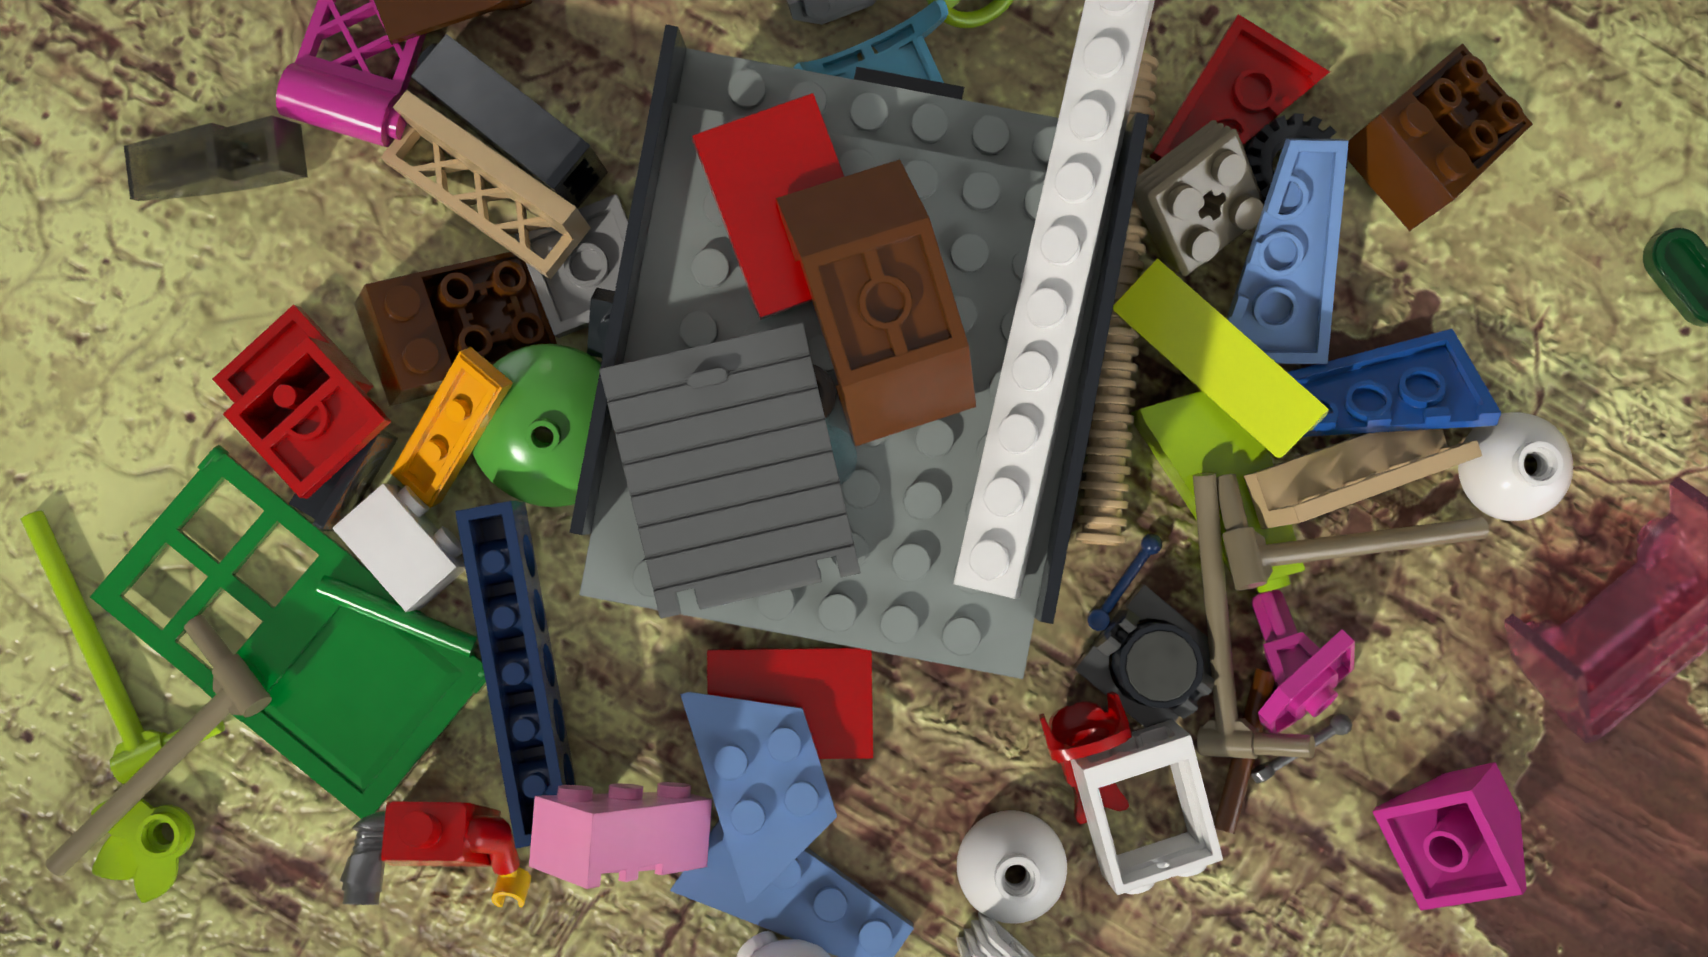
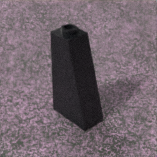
M446 34L439 43L429 45L418 58L416 63L417 69L411 77L430 96L514 165L567 200L577 209L608 173L591 145Z

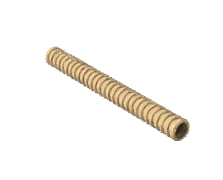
M1144 52L1127 121L1128 124L1136 112L1149 115L1138 176L1151 167V161L1146 158V155L1151 154L1153 145L1147 140L1154 134V128L1149 125V122L1155 118V111L1150 108V105L1156 101V94L1151 89L1157 85V77L1152 72L1158 68V60ZM1134 198L1114 304L1137 281L1138 273L1142 272L1145 266L1142 261H1139V257L1144 255L1146 251V246L1141 244V239L1147 236V229L1142 227V222L1145 221ZM1112 310L1088 437V446L1085 453L1087 463L1083 464L1082 472L1086 473L1085 481H1080L1079 488L1085 490L1084 498H1079L1078 505L1083 507V515L1077 516V523L1082 524V532L1076 533V540H1080L1084 544L1120 546V543H1126V536L1121 535V526H1127V519L1122 518V509H1128V501H1123V492H1129L1130 486L1124 483L1125 475H1130L1131 471L1130 467L1125 466L1126 458H1131L1132 451L1126 449L1127 441L1133 440V433L1128 432V424L1134 423V416L1129 415V408L1135 406V399L1130 397V391L1136 389V382L1131 380V374L1136 373L1138 365L1132 363L1133 357L1139 354V348L1133 345L1134 340L1140 338V335L1122 320L1114 310Z

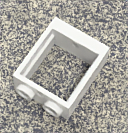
M1173 719L1132 732V738L1112 749L1070 760L1101 874L1117 895L1123 893H1143L1151 889L1156 882L1174 876H1194L1203 872L1207 865L1223 860L1191 735ZM1170 765L1188 832L1117 855L1099 788Z

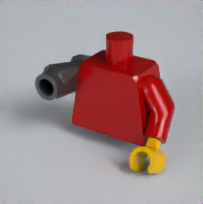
M391 801L387 802L386 811L366 816L352 827L353 830L357 831L354 841L355 845L352 848L353 852L347 859L340 881L343 882V904L379 905L385 863L391 866L492 867L493 872L498 875L491 897L494 905L503 907L505 897L511 896L518 901L519 907H523L530 886L531 875L528 871L519 867L520 859L517 848H515L512 829L509 823L500 817V810L466 802Z

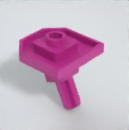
M1272 590L1256 595L1252 598L1251 604L1266 642L1263 644L1264 652L1277 685V689L1258 712L1261 725L1269 733H1280L1300 720L1308 712L1313 717L1318 716L1336 699L1338 693L1334 688L1354 670L1355 641L1341 629L1322 648H1319L1303 632L1298 633L1284 594L1280 590Z

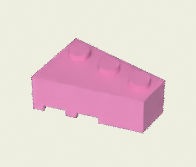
M675 782L658 783L657 792H643V786L635 784H610L607 794H593V788L589 786H558L557 795L535 796L529 867L586 889L600 887L601 874L619 873L618 880L628 882L638 880L639 871L655 870V874L667 875L705 868L708 862L712 799L691 794V785Z

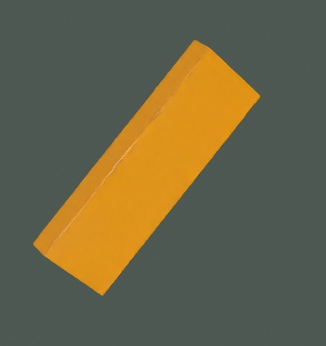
M472 347L460 351L390 474L404 486H409L430 508L441 503L513 382Z

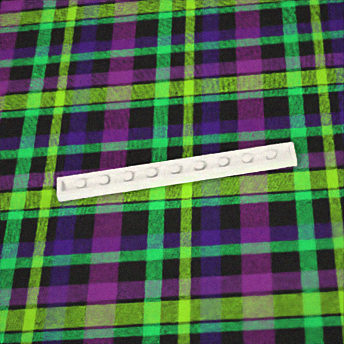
M1085 0L953 584L1020 599L1155 0Z

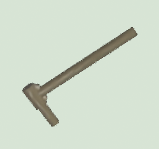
M1216 473L1194 474L1193 484L1211 676L1215 680L1213 686L1215 717H1212L1205 725H1201L1197 735L1199 754L1201 756L1257 759L1259 755L1313 758L1315 754V739L1313 735L1259 732L1258 728H1254L1245 718H1238Z
M1236 474L1216 477L1218 501L1226 530L1222 536L1236 590L1252 589L1267 584V580L1273 572V566L1485 539L1489 534L1487 521L1480 517L1266 544L1265 538L1257 533L1253 527L1248 526Z
M198 615L185 624L184 629L213 667L212 689L216 695L46 860V867L51 873L57 876L64 875L229 713L231 715L251 717L262 711L271 702L272 697L239 654L233 655L204 615Z

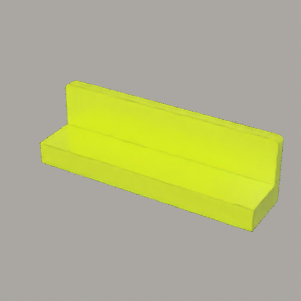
M1158 258L1114 304L1113 310L1122 320L1276 458H1282L1309 430L1312 431L1326 417L1329 409Z

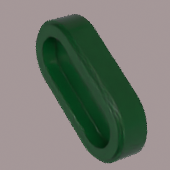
M1672 228L1653 236L1647 242L1643 251V264L1647 273L1685 320L1696 326L1707 327L1708 247L1696 233L1685 228Z

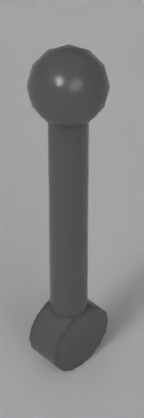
M1344 714L1335 715L1331 719L1329 726L1313 735L1315 747L1336 734L1342 736L1348 734L1352 729L1351 719ZM1278 756L1270 762L1255 767L1251 771V776L1256 783L1264 782L1271 778L1277 770L1298 757Z

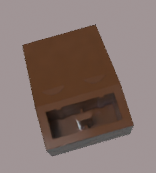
M1462 43L1348 140L1347 159L1408 231H1411L1455 200L1533 123L1523 113L1520 104L1512 97H1509L1492 78L1485 64L1478 57L1472 55Z
M512 252L368 283L364 285L354 303L389 407L435 395L458 353L469 347H472L489 363L494 365L502 357L520 348L537 344H557L526 262Z

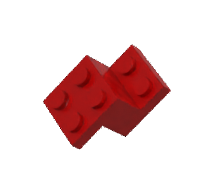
M294 304L212 378L234 402L223 415L299 498L308 499L392 422L367 395L374 387L309 315L301 307Z

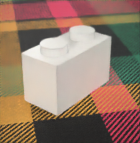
M383 483L332 529L405 612L420 610L466 570L464 559L461 556V542L447 528L442 526L438 530L425 515L429 507L409 486L406 485L404 488H401L399 485Z

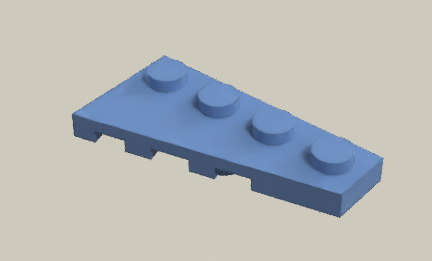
M1286 138L1226 318L1276 363L1328 364L1349 142L1345 139Z
M720 820L715 824L709 835L707 867L683 871L670 889L671 892L786 937L816 944L827 953L838 957H894L914 929L913 922L809 848H806L755 901L746 904Z

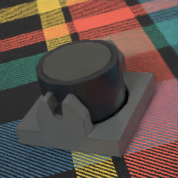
M1141 584L1110 621L1108 627L1100 633L1072 667L1104 695L1107 696V693L1112 691L1117 693L1124 711L1144 728L1171 719L1176 721L1178 717L1184 719L1193 714L1198 709L1197 701L1202 696L1209 695L1215 683L1211 676L1208 637L1144 584ZM1145 620H1151V621H1147V622H1143V623L1138 624V622H1142V621H1145ZM1111 654H1112V664H1111V667H1112V670H1113V673H1114L1115 680H1116V682L1118 683V685L1114 682V679H1113V676H1112V673H1111V669H1110V666H1109V663H1110V655H1111Z

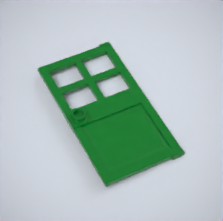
M217 445L198 465L197 468L200 470L98 586L90 598L213 698L216 695L212 689L213 668L179 640L186 633L184 626L189 620L201 615L222 589L229 593L263 621L236 654L241 656L272 697L267 707L251 717L233 716L247 725L362 819L379 811L473 695L479 694L486 686L482 660L475 654L469 658L316 596L317 586L322 577L326 575L398 604L363 563L322 530L313 526L310 520L233 459L226 449L221 445ZM226 479L262 508L264 512L223 560L219 562L182 532L181 529ZM280 523L319 556L275 607L235 574ZM167 545H170L208 577L169 623L162 628L124 595ZM415 610V612L425 615L422 611Z

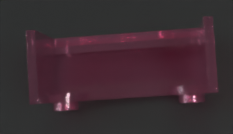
M1680 477L1669 483L1670 513L1663 519L1660 517L1652 519L1639 532L1636 539L1637 543L1640 544L1637 550V563L1559 627L1552 620L1547 619L1539 623L1531 621L1525 624L1513 613L1504 620L1511 659L1565 725L1585 743H1592L1603 737L1708 649V497Z

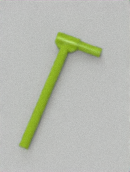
M41 510L29 513L20 520L123 742L116 746L113 757L110 759V768L114 777L120 783L125 784L180 729L169 734L153 729L144 730L44 512ZM222 720L201 742L225 731L224 721Z

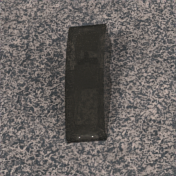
M273 115L229 127L208 123L124 146L130 199L136 201L212 195L308 178L301 124Z

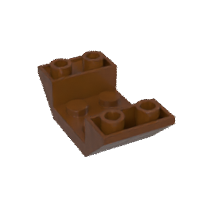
M901 160L892 161L776 198L795 262L800 260L839 384H836L835 387L854 446L976 407L969 344L929 215Z

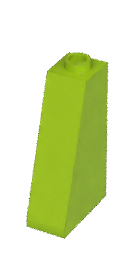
M1203 391L1141 408L1130 413L1134 416L1133 424L1196 520L1193 475L1205 472H1214L1216 477L1236 474L1248 526L1253 527L1257 533L1263 536L1266 544L1297 541L1292 524L1261 529L1244 476L1273 466L1270 452ZM1219 505L1220 525H1221V536H1222V534L1225 533L1226 530H1225V526H1224V522H1223V518H1222V513H1221V509H1220V505ZM1222 536L1224 563L1231 573L1228 556ZM1296 563L1273 566V572L1268 578L1267 584L1257 587L1258 593L1290 585L1291 582L1288 575L1305 571L1304 564Z

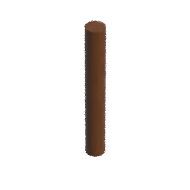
M1255 668L1242 718H1245L1254 728H1258L1259 732H1262L1263 726L1260 723L1258 712L1271 697L1275 680L1272 672ZM1231 758L1214 822L1216 829L1235 834L1255 759Z

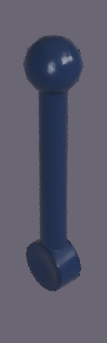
M1149 533L1142 538V549L1100 609H1093L1089 612L1087 622L1093 630L1102 631L1108 627L1110 623L1109 613L1150 555L1157 554L1161 550L1162 540L1158 535Z

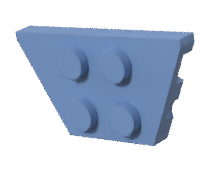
M697 692L680 694L746 904L753 902L837 818V812L804 710L798 707Z

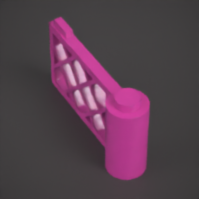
M318 0L296 61L286 67L279 80L276 93L277 111L283 117L383 147H389L395 139L401 140L407 125L393 106L408 88L427 33L408 39L404 49H402L399 43L391 45L387 35L358 48L348 28L376 14L382 23L374 0H370L369 3L342 16L335 4L337 0ZM333 13L335 19L329 22L331 14ZM340 31L343 32L352 52L333 61L316 57L322 40ZM394 46L400 60L393 80L372 74L365 60ZM359 63L362 71L351 67Z

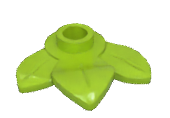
M141 799L107 832L111 836L101 848L93 864L92 873L95 876L115 881L134 879V887L142 903L162 896L168 892L177 879L179 857L185 854L193 843L195 829L191 817L180 807L161 805L154 808L147 801ZM104 801L100 803L98 806H96L91 811V815H93L107 801ZM164 823H168L173 829L174 839L172 841L166 840L162 835L161 830Z

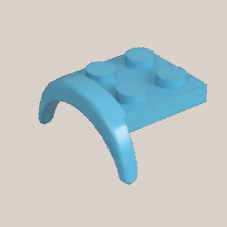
M944 0L933 1L914 16L867 41L821 59L799 62L794 68L854 79L856 67L944 83L924 38L931 34L947 18V5ZM872 47L878 51L877 54L874 53ZM858 53H861L864 60L858 62Z

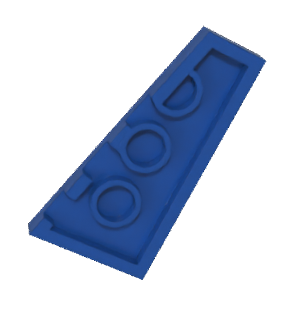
M1453 329L1328 361V364H1317L1287 372L1329 409L1326 417L1303 437L1497 426L1502 413Z

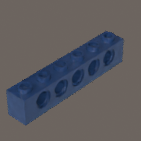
M506 501L455 511L515 848L531 846L535 796L557 795L558 786L576 785L526 504L520 501Z

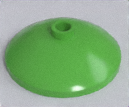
M537 344L515 350L499 359L493 365L511 380L513 384L472 451L479 467L493 484L508 495L537 506L562 507L575 504L600 373L599 369L602 362L573 347L558 344ZM539 426L549 428L554 436L553 441L550 443L539 441L535 436V428Z

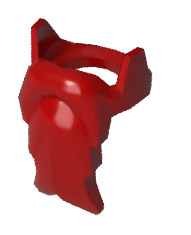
M1113 691L1107 693L1108 712H1105L1094 702L1082 701L1056 710L1049 719V725L1044 713L1039 714L1050 757L1057 763H1061L1064 779L1073 788L1074 817L1079 824L1087 823L1070 760L1101 753L1132 738L1131 728L1120 697ZM1116 783L1099 788L1105 808L1119 812L1128 809V800L1121 793Z

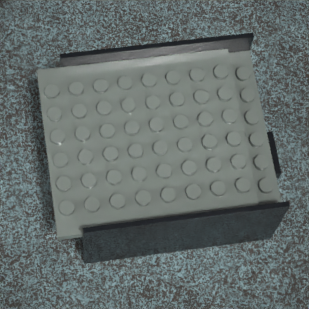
M665 24L600 369L803 322L812 363L825 370L833 380L834 385L839 384L813 301L765 319H759L692 141V135L814 93L844 176L899 159L901 160L929 215L969 344L976 407L854 446L836 390L835 407L826 419V424L861 573L841 578L836 556L817 560L818 567L821 570V583L702 610L699 609L694 588L677 592L681 615L1019 679L1024 678L1034 619L1036 618L1044 623H1054L1148 124V114L1136 112L1126 126L1020 599H1013L953 583L1058 118L962 100L965 88L963 86L856 67L854 79L689 49L685 45L679 27ZM599 373L569 532L578 535L591 534L579 595L658 610L608 402Z

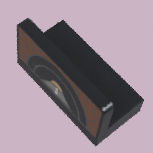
M383 429L308 499L299 498L295 493L289 504L314 518L313 526L322 531H334L332 528L359 505L398 438Z

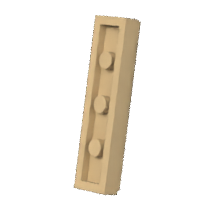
M406 90L393 108L402 116L407 125L401 140L395 139L380 158L401 175L551 280L591 229L579 210ZM422 136L433 144L435 163L412 167L403 161V158ZM445 153L453 159L445 161ZM468 169L474 173L475 192L452 195L448 192L447 173ZM436 175L437 184L428 177ZM485 181L495 188L486 189ZM511 198L516 203L517 221L494 225L489 221L487 202ZM477 204L478 213L468 205ZM526 210L531 212L536 217L527 219ZM552 227L563 236L546 258L543 259L531 251L529 231ZM519 233L520 242L509 234Z
M1442 429L1364 433L1244 476L1261 529L1307 521L1481 457L1482 453L1477 440L1448 446Z

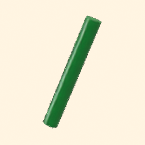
M323 576L317 586L315 594L318 597L469 658L472 657L477 648L478 637L415 611L405 612L398 604L329 576Z

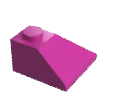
M1496 762L1444 773L1376 806L1372 811L1420 911L1523 895L1527 890L1520 811Z

